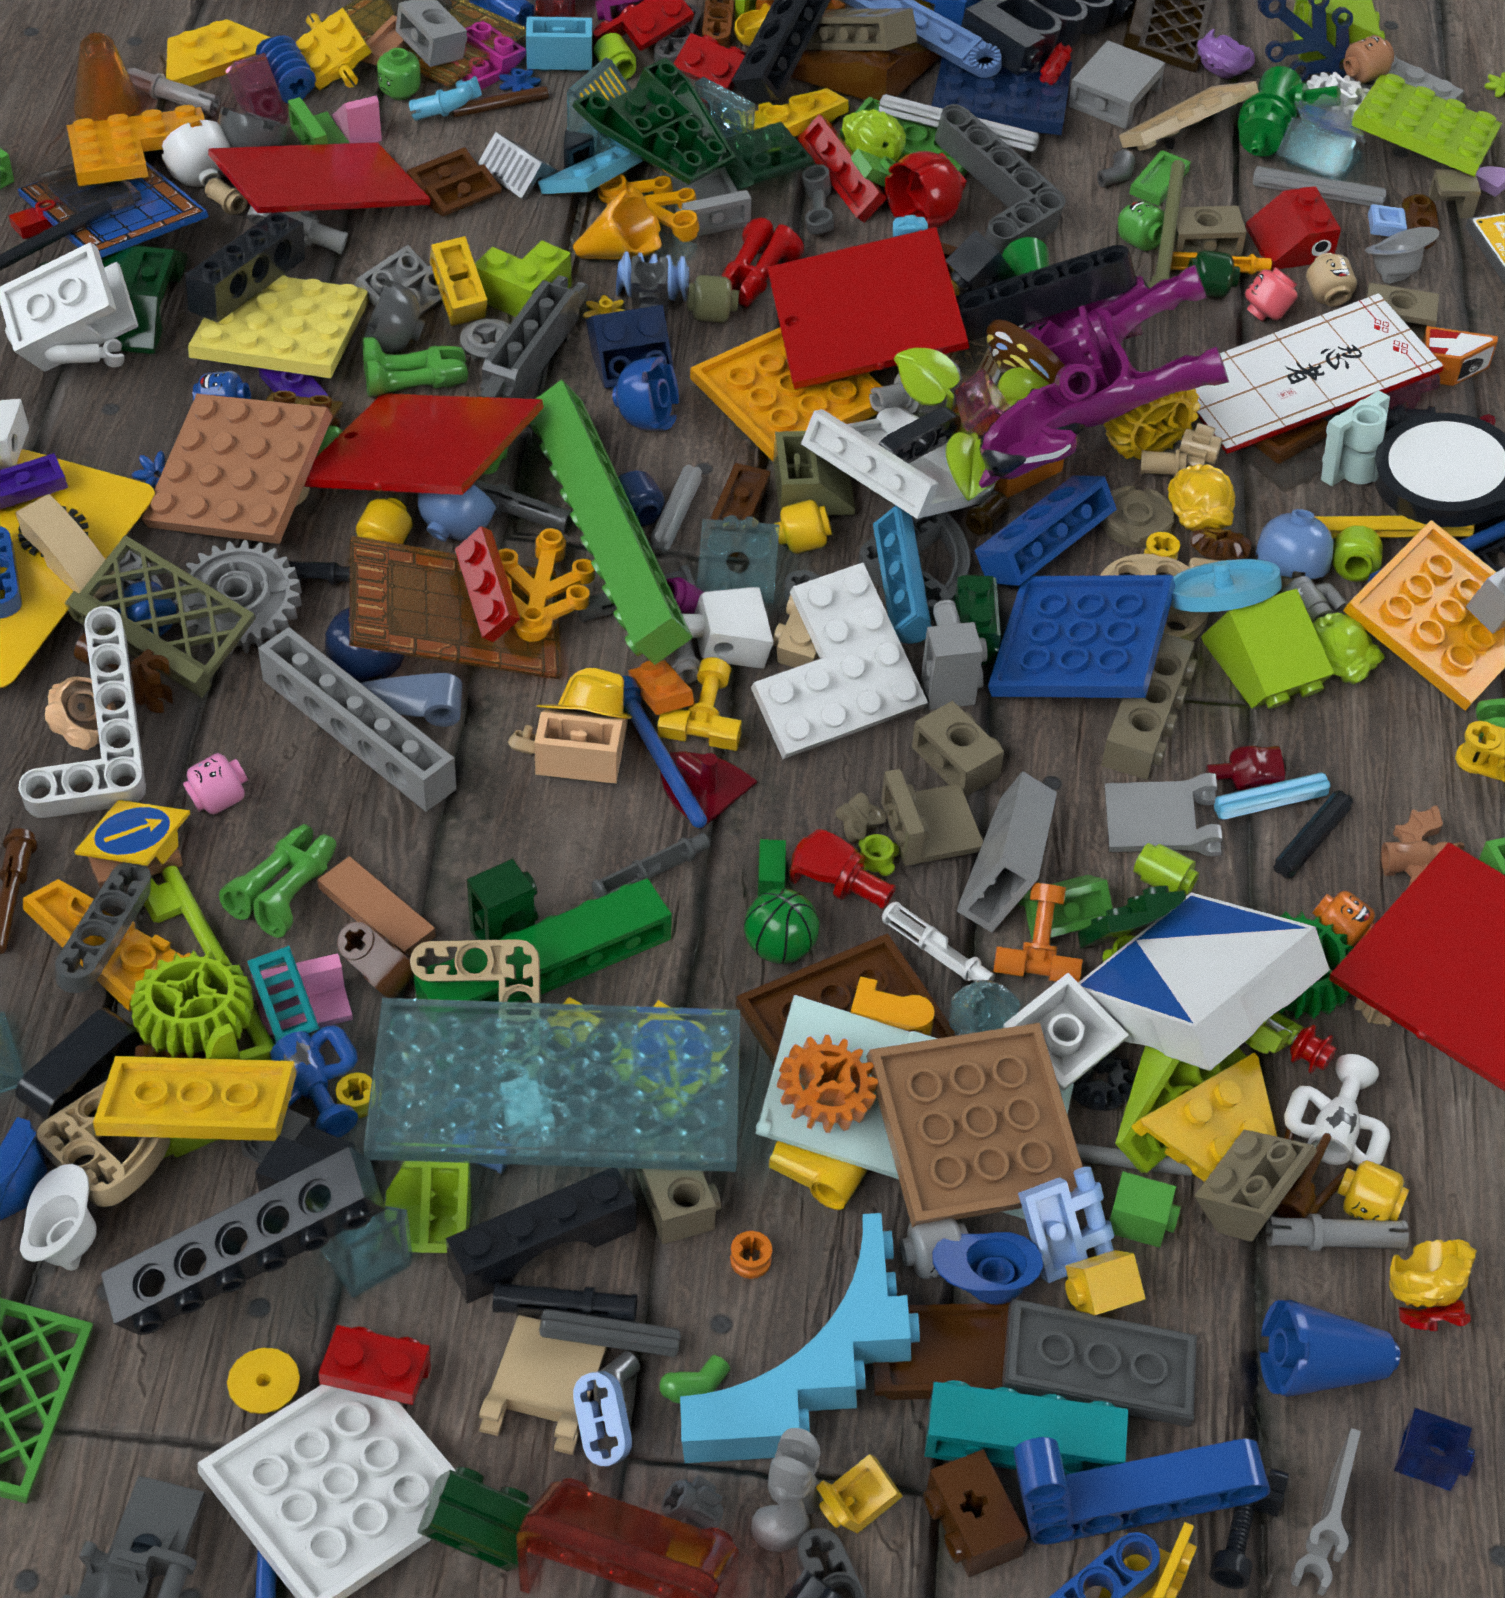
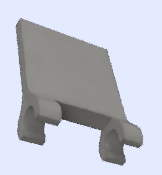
M1204 773L1185 781L1105 783L1109 852L1142 851L1147 843L1155 846L1160 843L1172 850H1191L1211 857L1221 855L1220 842L1223 839L1221 825L1209 824L1196 829L1194 802L1201 805L1215 804V790H1217L1216 774Z
M1353 1428L1350 1429L1331 1472L1319 1523L1314 1525L1307 1538L1306 1549L1309 1553L1297 1561L1291 1574L1292 1585L1298 1587L1304 1573H1314L1320 1582L1317 1594L1322 1596L1327 1592L1333 1577L1332 1570L1327 1561L1333 1545H1335L1333 1561L1336 1562L1342 1560L1349 1545V1539L1341 1520V1511L1361 1431Z

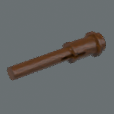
M23 828L12 829L3 840L6 851L2 869L0 870V879L3 881L0 894V954L6 952L20 885L27 881L31 854L36 852L38 847L34 833Z

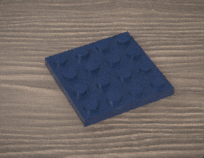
M942 57L931 106L943 109L947 105L957 104L968 109L977 118L1032 132L1062 135L1072 62L1069 61L1056 83L1049 85L1047 82L1042 83L1039 79L1041 76L1040 70L1047 60L1039 62L1035 68L1029 69L1018 76L1002 66L996 75L982 78ZM983 57L977 62H979V65L982 63L983 66L984 64L988 66V63L994 60L990 57Z

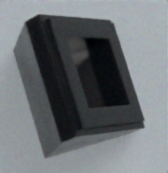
M565 130L564 169L594 156V137L591 134Z

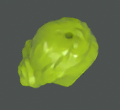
M872 109L870 111L861 110L857 113L854 112L843 118L842 131L845 137L844 142L853 153L858 148L881 159L884 156L891 158L895 162L899 159L906 145V134L904 128L895 117L884 111L879 112ZM887 142V146L883 147L882 144Z
M1338 612L1335 614L1328 613L1313 623L1335 673L1334 675L1341 677L1344 683L1349 682L1355 685L1368 677L1370 670L1375 669L1378 663L1385 658L1378 645L1372 642L1361 623L1349 615Z

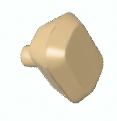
M525 725L524 731L516 730L508 740L511 749L530 755L535 754L534 742L536 734H532V726Z

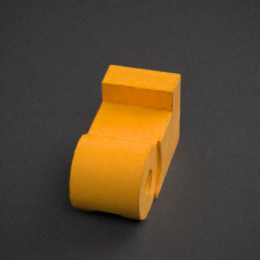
M860 976L850 1013L909 1032L916 1031L931 1036L934 1007L927 998L920 995L901 997L877 991V980Z

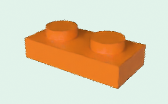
M666 660L660 661L656 665L651 661H646L640 667L628 670L629 676L635 679L640 688L641 698L656 715L694 705L692 689Z

